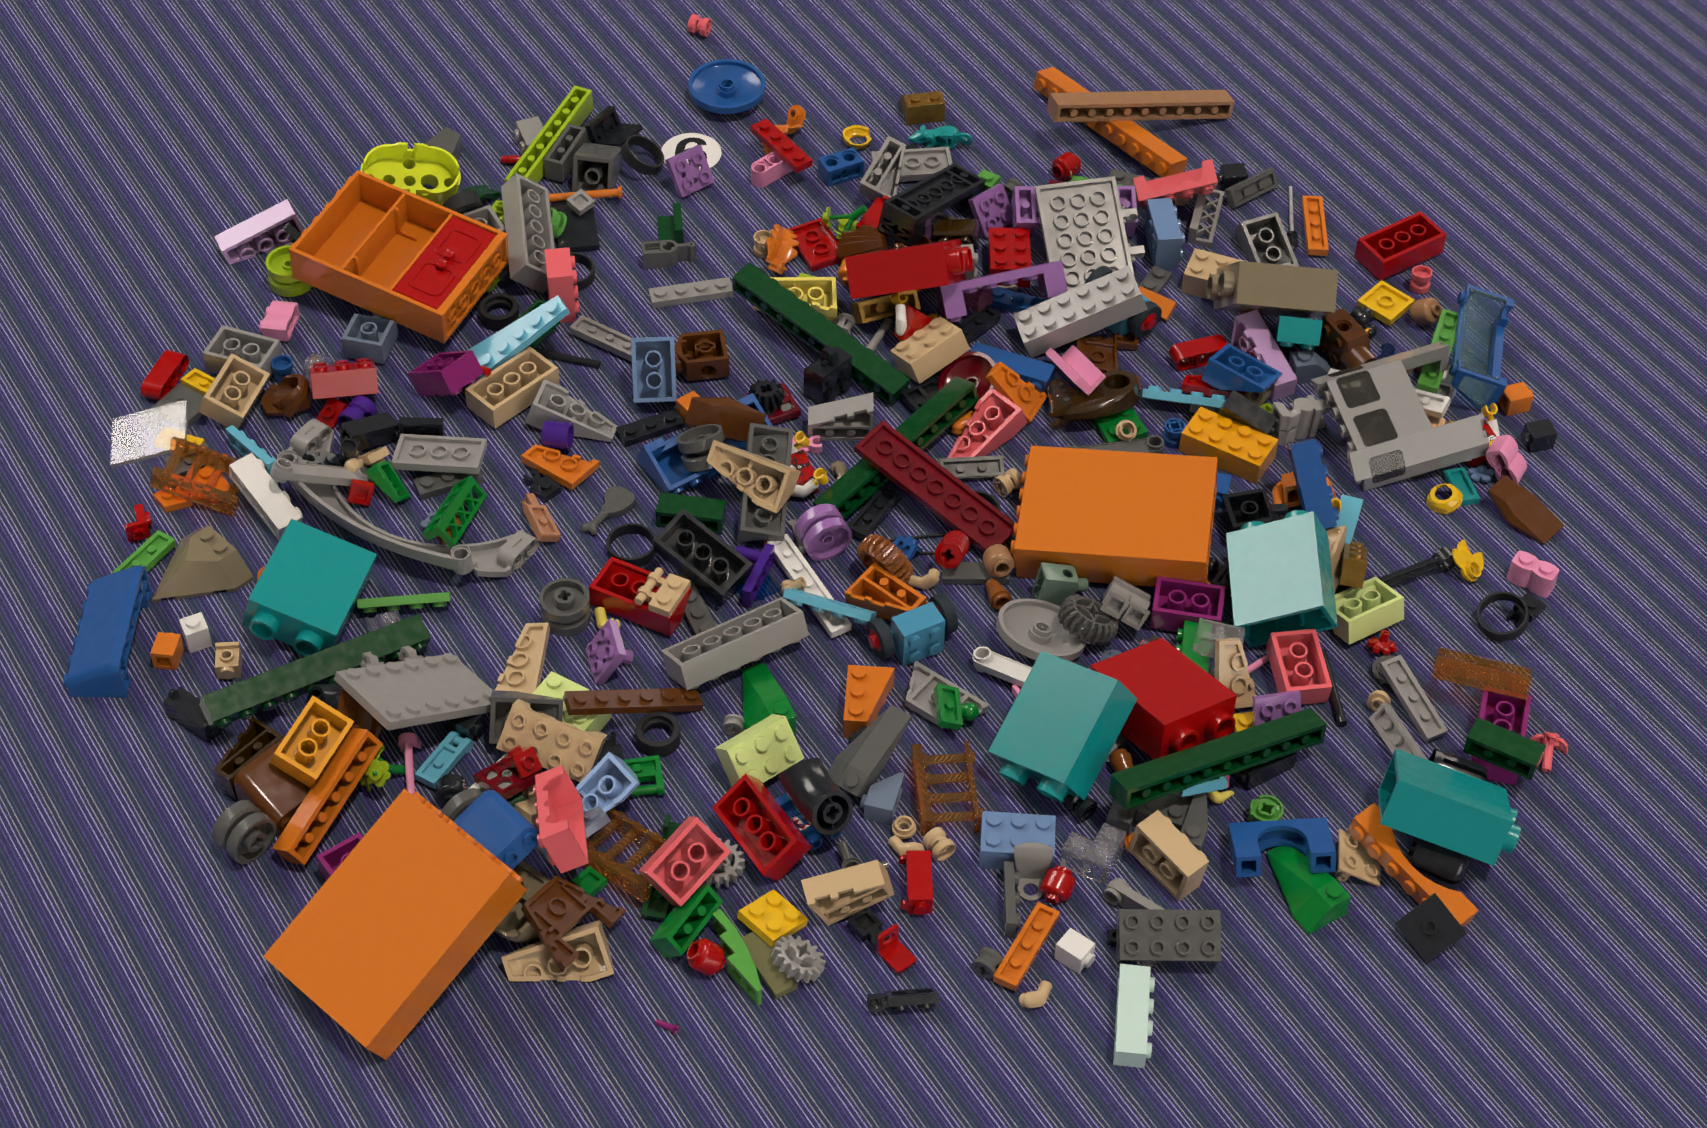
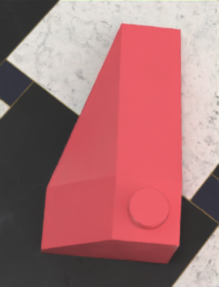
M991 388L975 405V411L971 419L967 420L963 434L958 437L947 458L988 455L1013 438L1028 423L1023 410L994 388Z

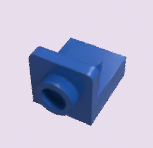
M898 535L893 543L907 556L910 562L917 551L921 553L923 550L917 546L919 541L909 535L906 538Z

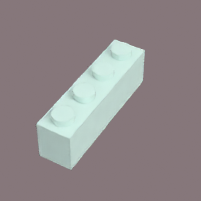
M1120 964L1117 984L1113 1065L1144 1068L1146 1058L1151 1059L1152 1043H1148L1147 1038L1152 1036L1153 1021L1148 1020V1016L1153 1014L1154 999L1149 998V993H1154L1155 977H1150L1151 967Z

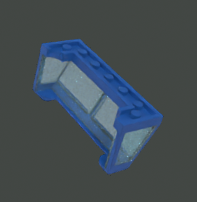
M1467 284L1464 291L1459 292L1456 300L1459 306L1453 361L1449 368V375H1451L1450 384L1480 411L1487 405L1488 410L1491 412L1490 405L1497 403L1507 387L1508 379L1500 376L1504 331L1509 322V318L1506 316L1510 309L1513 310L1515 300Z

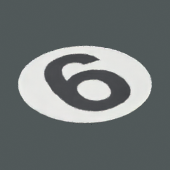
M685 133L674 136L661 149L664 159L667 160L696 145H701L710 168L717 164L722 154L720 145L713 138L698 133Z

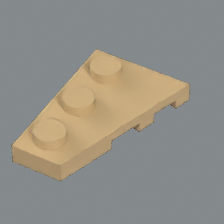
M1236 637L1216 639L1215 679L1237 695L1235 709L1253 707L1252 696H1256L1253 688L1255 685L1247 669L1248 662L1241 639Z

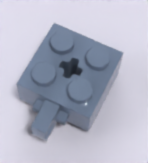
M354 313L341 338L344 357L354 359L369 358V361L384 364L399 336L397 321L388 320L377 314L371 317Z

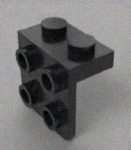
M608 106L584 125L591 143L622 147L629 136L638 135L643 130L641 124L621 123L614 106Z
M399 417L400 434L445 436L443 418Z

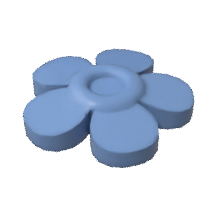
M1479 465L1477 468H1470L1469 475H1471V480L1475 482L1480 481V479L1482 482H1488L1494 476V470L1487 469L1485 465Z

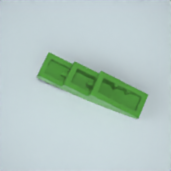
M719 909L712 914L713 929L720 935V946L724 949L725 956L727 957V972L759 1006L762 1004V988L756 966L737 929L723 911Z

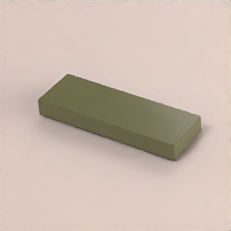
M754 932L741 937L749 950L758 975L775 1000L798 989V984L794 978H787L785 971H778L779 965H773L774 958L771 957L773 951L765 941Z

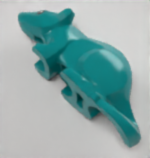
M922 125L920 130L914 132L908 138V141L918 144L927 143L926 148H934L936 145L952 149L955 148L958 142L971 145L973 138L968 133H960L957 128L951 125L928 130Z

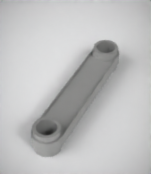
M278 458L274 462L270 474L273 480L280 483H285L288 480L350 486L352 479L372 482L366 474V471L369 469L366 466L357 468V471L353 473L347 470L346 467L291 462L285 458Z
M1121 878L1111 880L1103 891V897L1108 903L1115 906L1120 905L1124 909H1164L1132 890Z

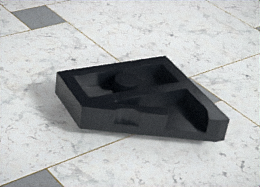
M934 377L901 392V399L913 412L917 411L938 392L937 379Z

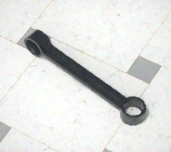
M1444 547L1436 551L1430 559L1384 575L1378 579L1392 587L1434 570H1438L1441 573L1447 572L1456 563L1450 548ZM1340 585L1337 588L1336 594L1351 588V586Z

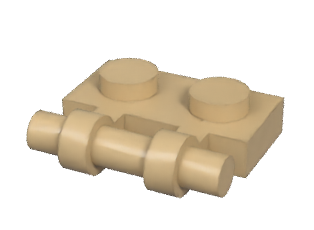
M657 567L654 572L647 576L645 585L638 589L634 602L642 605L644 601L649 602V611L670 618L691 587L690 580L671 573L666 579L661 578L664 571ZM654 587L659 588L656 593L651 592Z

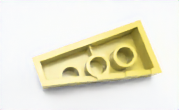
M770 277L776 279L781 286L791 290L796 297L807 302L811 308L818 313L824 314L829 321L837 325L836 277ZM753 305V310L761 311Z

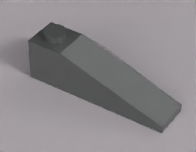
M894 705L886 709L837 755L828 771L834 783L861 799L863 794L867 795L870 785L876 783L913 716Z

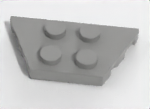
M918 661L914 662L909 690L905 700V706L937 725L934 688L939 683L959 688L961 705L968 702L976 704L979 708V715L988 711L989 704Z

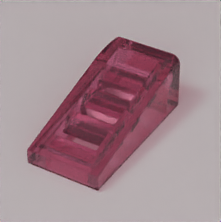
M977 288L978 291L964 293L965 307L980 312L993 303L990 289Z

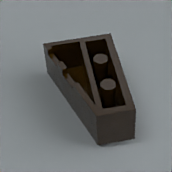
M253 716L249 720L250 725L246 731L238 735L236 745L233 749L229 748L213 770L220 789L236 800L238 798L234 779L237 773L284 737Z

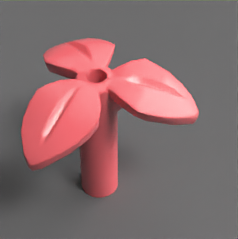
M1543 732V735L1536 734L1530 738L1546 746L1542 759L1541 770L1543 772H1551L1553 747L1565 754L1568 752V744L1557 733Z

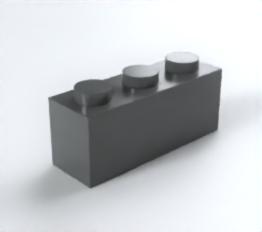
M572 124L566 126L544 158L545 178L559 182L565 181L573 169L574 154L584 143H587L586 128Z

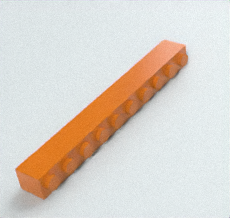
M1055 67L1037 71L1033 87L1048 99L1050 93L1090 92ZM1134 121L1083 122L1160 177L1185 171L1188 158Z

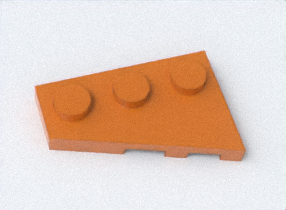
M1002 362L996 363L986 376L999 393L1023 410L1028 423L1033 420L1048 397L1046 393L1038 392L1034 389L1035 385L1032 383H1026L1020 379L1018 373Z
M536 444L521 455L522 463L538 470L543 475H548L554 481L570 490L576 488L600 468V461L592 459L589 462L582 460L579 455L573 454L572 457L562 455L559 450Z
M209 464L153 494L154 501L168 513L193 506L194 502L205 499L207 502L213 501L216 496L227 494V497L235 495V491L221 474Z

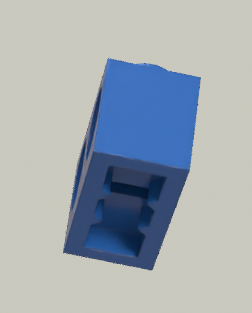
M854 147L818 158V174L828 187L864 176V160Z

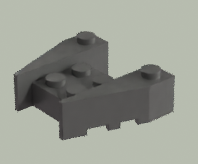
M1177 792L1126 810L1114 799L1107 816L1105 834L1125 840L1131 834L1135 823L1139 824L1159 810L1171 820L1172 824L1181 833L1188 837L1189 841L1198 850L1203 851L1208 831L1207 792L1184 797Z

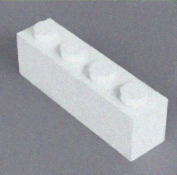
M250 453L229 465V477L278 541H280L291 518L302 523L303 515L298 507L294 508L288 494L285 491H281L277 481L273 480L267 473L261 459H257L253 453Z

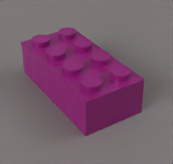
M1484 686L1477 718L1489 721L1526 737L1532 696ZM1472 755L1470 756L1471 761L1480 763L1487 769L1488 780L1511 785L1516 784L1517 774Z

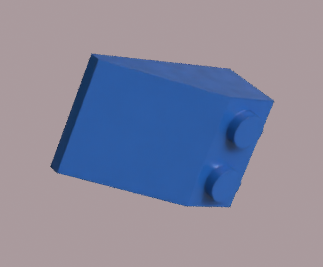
M1226 344L1209 358L1201 380L1219 390L1263 393L1282 376V372L1236 347Z

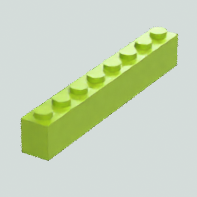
M574 85L504 179L505 183L515 173L537 184L545 175L544 158L568 124L581 126L593 110L592 90Z

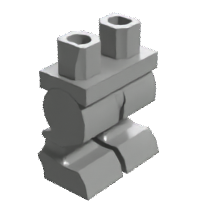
M1313 395L1294 399L1291 411L1283 403L1273 402L1271 414L1276 416L1277 419L1273 424L1276 428L1271 436L1279 439L1278 445L1286 446L1290 441L1294 442L1295 438L1315 437L1317 429L1325 428L1326 421L1322 414L1329 412V404H1327L1325 399L1316 400Z
M1114 576L1103 595L1100 610L1116 619L1120 618V621L1139 631L1150 614V611L1147 609L1150 605L1149 599L1151 595Z

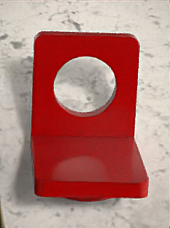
M338 397L328 398L316 419L330 426L333 430L337 424L339 414L347 408L349 403Z
M894 924L877 936L876 952L897 974H900L916 963V957L898 940L899 926ZM892 933V935L890 936V938H889L888 940H886L885 942H883L884 939H885L889 934Z

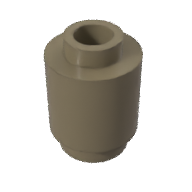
M1267 388L1263 393L1246 392L1245 397L1255 404L1261 405L1270 397L1271 388Z

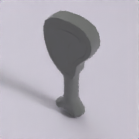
M613 486L607 489L604 495L605 503L602 506L601 512L590 522L581 525L582 532H590L592 535H597V527L606 518H616L628 513L635 506L634 494L620 486Z

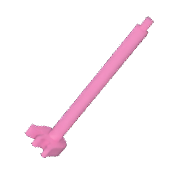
M408 732L399 735L398 745L400 752L404 751L406 790L413 794L415 792L413 747L421 749V741H419L416 734Z

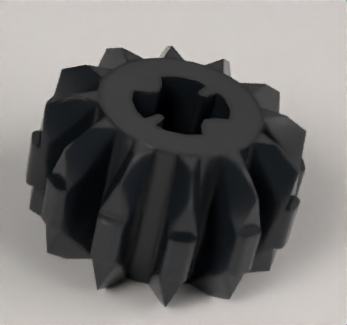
M766 378L765 381L757 380L756 384H751L748 395L751 393L755 395L766 414L768 411L775 413L776 409L781 408L784 392L781 384H777L775 379L768 381Z

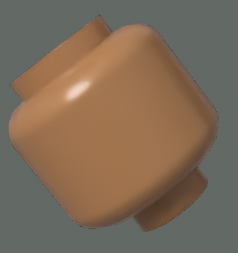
M1435 298L1419 299L1413 303L1410 310L1412 320L1419 326L1437 323L1442 313V307Z
M995 544L987 548L983 553V564L991 576L1001 578L1007 576L1013 570L1014 558L1006 546Z

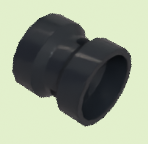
M1069 794L1064 801V806L1069 811H1074L1076 817L1084 822L1095 813L1098 803L1092 798L1086 797L1084 801Z

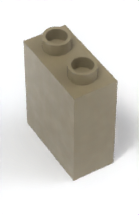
M1238 261L1217 268L1216 274L1209 275L1206 295L1208 299H1214V310L1242 313L1258 310L1260 314L1310 319L1335 313L1338 270Z

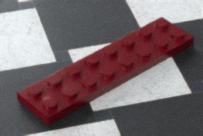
M882 420L854 447L855 453L954 530L964 532L968 536L970 543L983 553L992 545H1003L1014 534L1015 522Z

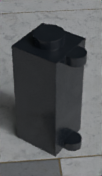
M1235 390L1229 394L1217 413L1270 436L1276 428L1273 425L1277 419L1276 416Z
M388 412L342 423L339 440L342 441L345 436L357 439L356 442H360L358 451L393 443L400 437L399 425Z
M181 686L177 690L174 688L169 690L168 697L163 701L169 718L206 743L222 732L223 729L218 727L211 730L199 705L200 699Z
M1294 752L1238 771L1233 775L1236 781L1249 791L1294 768L1297 753Z

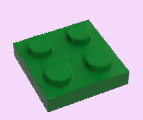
M1133 407L1114 415L1090 419L1105 443L1122 441L1115 433L1116 425L1122 420H1130L1135 424L1137 434L1132 440L1148 437V430ZM1123 428V433L1128 434V429Z

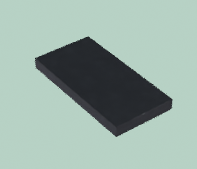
M566 201L551 202L552 208L556 209L557 212L564 213L567 217L565 229L557 237L558 248L569 247L570 252L600 250L593 207L579 216L566 205Z

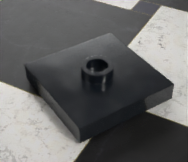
M1436 893L1432 894L1395 923L1427 964L1467 934Z

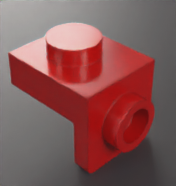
M142 504L133 506L137 522L124 525L128 542L151 537L148 525L152 524L149 511L144 512Z
M518 745L507 751L508 755L501 759L504 768L515 766L520 778H526L542 769L533 746L521 748Z

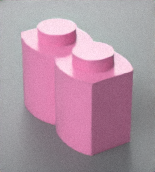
M273 300L270 306L266 308L264 320L260 321L259 330L263 336L280 341H289L300 316L298 303Z
M1511 435L1496 436L1486 452V458L1495 469L1498 481L1503 476H1507L1518 484L1527 470L1526 460L1518 452V445Z
M1518 551L1511 561L1507 579L1516 586L1527 588L1537 596L1548 598L1555 587L1560 570L1549 562L1538 560L1528 552Z

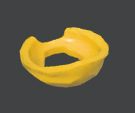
M852 125L843 130L842 138L850 148L863 149L872 140L869 135V128L865 126ZM854 137H861L867 141L863 144H855L850 140Z
M1439 484L1431 488L1426 497V504L1436 513L1449 514L1460 507L1463 494L1452 484ZM1448 487L1452 491V495L1449 499L1439 500L1435 497L1437 489Z

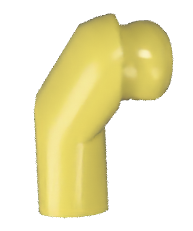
M597 607L594 610L598 629L602 628L608 621L604 607ZM616 619L618 627H620V621Z

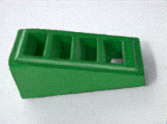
M388 460L376 463L366 471L369 478L395 503L411 498V495Z

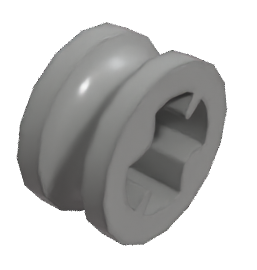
M728 714L724 717L722 730L729 736H736L743 732L745 720L740 715Z

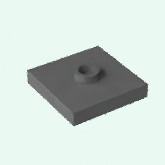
M179 383L151 408V413L185 431L203 415L198 410L204 395Z

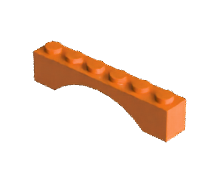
M1375 803L1353 818L1347 829L1351 836L1366 848L1369 855L1376 859L1385 868L1387 874L1393 877L1418 904H1421L1432 894L1436 893L1463 928L1473 920L1479 910L1461 892L1434 883L1409 863L1397 845L1393 829L1380 824L1379 807Z

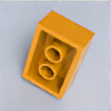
M312 696L269 763L311 788L354 721L315 696Z

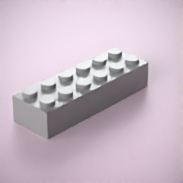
M515 173L501 186L505 231L508 234L510 279L543 294L548 290L544 250L555 249L549 193L547 188Z
M1129 265L1017 312L1013 316L1023 344L1030 358H1034L1045 353L1050 347L1052 349L1058 348L1148 309Z
M780 597L661 650L667 675L686 690L696 689L700 684L709 680H716L722 674L729 671L738 670L742 665L749 662L758 661L764 655L778 652L784 646L798 643L802 638L809 636L803 611L783 597Z

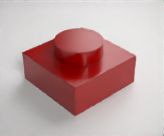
M352 479L347 494V502L369 506L375 487L374 483Z

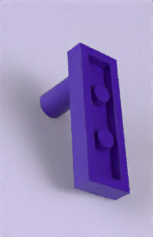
M766 543L762 551L740 545L737 546V552L751 563H755L742 589L743 606L751 608L775 561V545Z

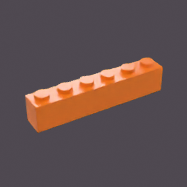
M350 728L272 849L290 863L305 865L383 743L367 729Z

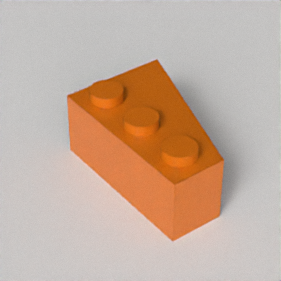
M873 563L844 592L847 604L877 612V617L890 621L891 617L927 604V599L924 595L876 563Z
M848 665L843 738H850L863 725L868 727L878 718V713L881 707L884 706L889 691L894 686L895 668Z

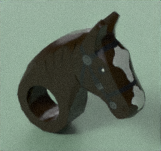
M1112 370L1103 373L1106 377L1089 396L1081 390L1069 387L1062 379L1052 380L1048 385V397L1051 406L1049 416L1056 419L1049 425L1050 428L1058 430L1077 420L1106 417L1134 407L1139 400L1138 378L1134 373L1126 370Z

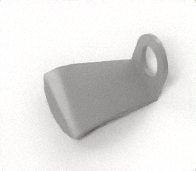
M1021 843L1013 847L1016 871H1019L1017 891L1020 892V897L1023 900L1037 901L1043 895L1040 891V885L1051 863L1054 849L1042 843ZM1026 885H1034L1038 892L1035 895H1027L1024 893L1023 888Z

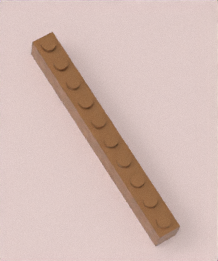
M1226 90L1050 93L1046 111L1054 122L1222 119L1231 117L1235 101Z

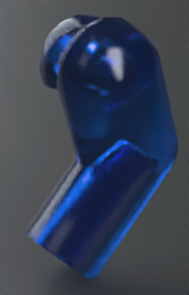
M1391 343L1383 344L1380 348L1382 349V355L1377 356V358L1382 359L1394 355L1395 347Z

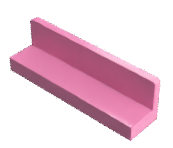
M1074 345L1062 357L1051 347L1045 352L1088 396L1106 377Z

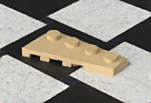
M548 622L525 624L515 644L516 649L513 655L509 656L506 662L507 667L497 680L498 685L495 690L532 694L537 689L541 681L550 633Z

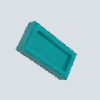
M1464 467L1443 471L1442 476L1445 482L1454 485L1463 494L1460 506L1479 503L1480 497Z

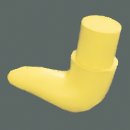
M1230 790L1207 792V797L1215 804L1223 803L1234 795V792Z

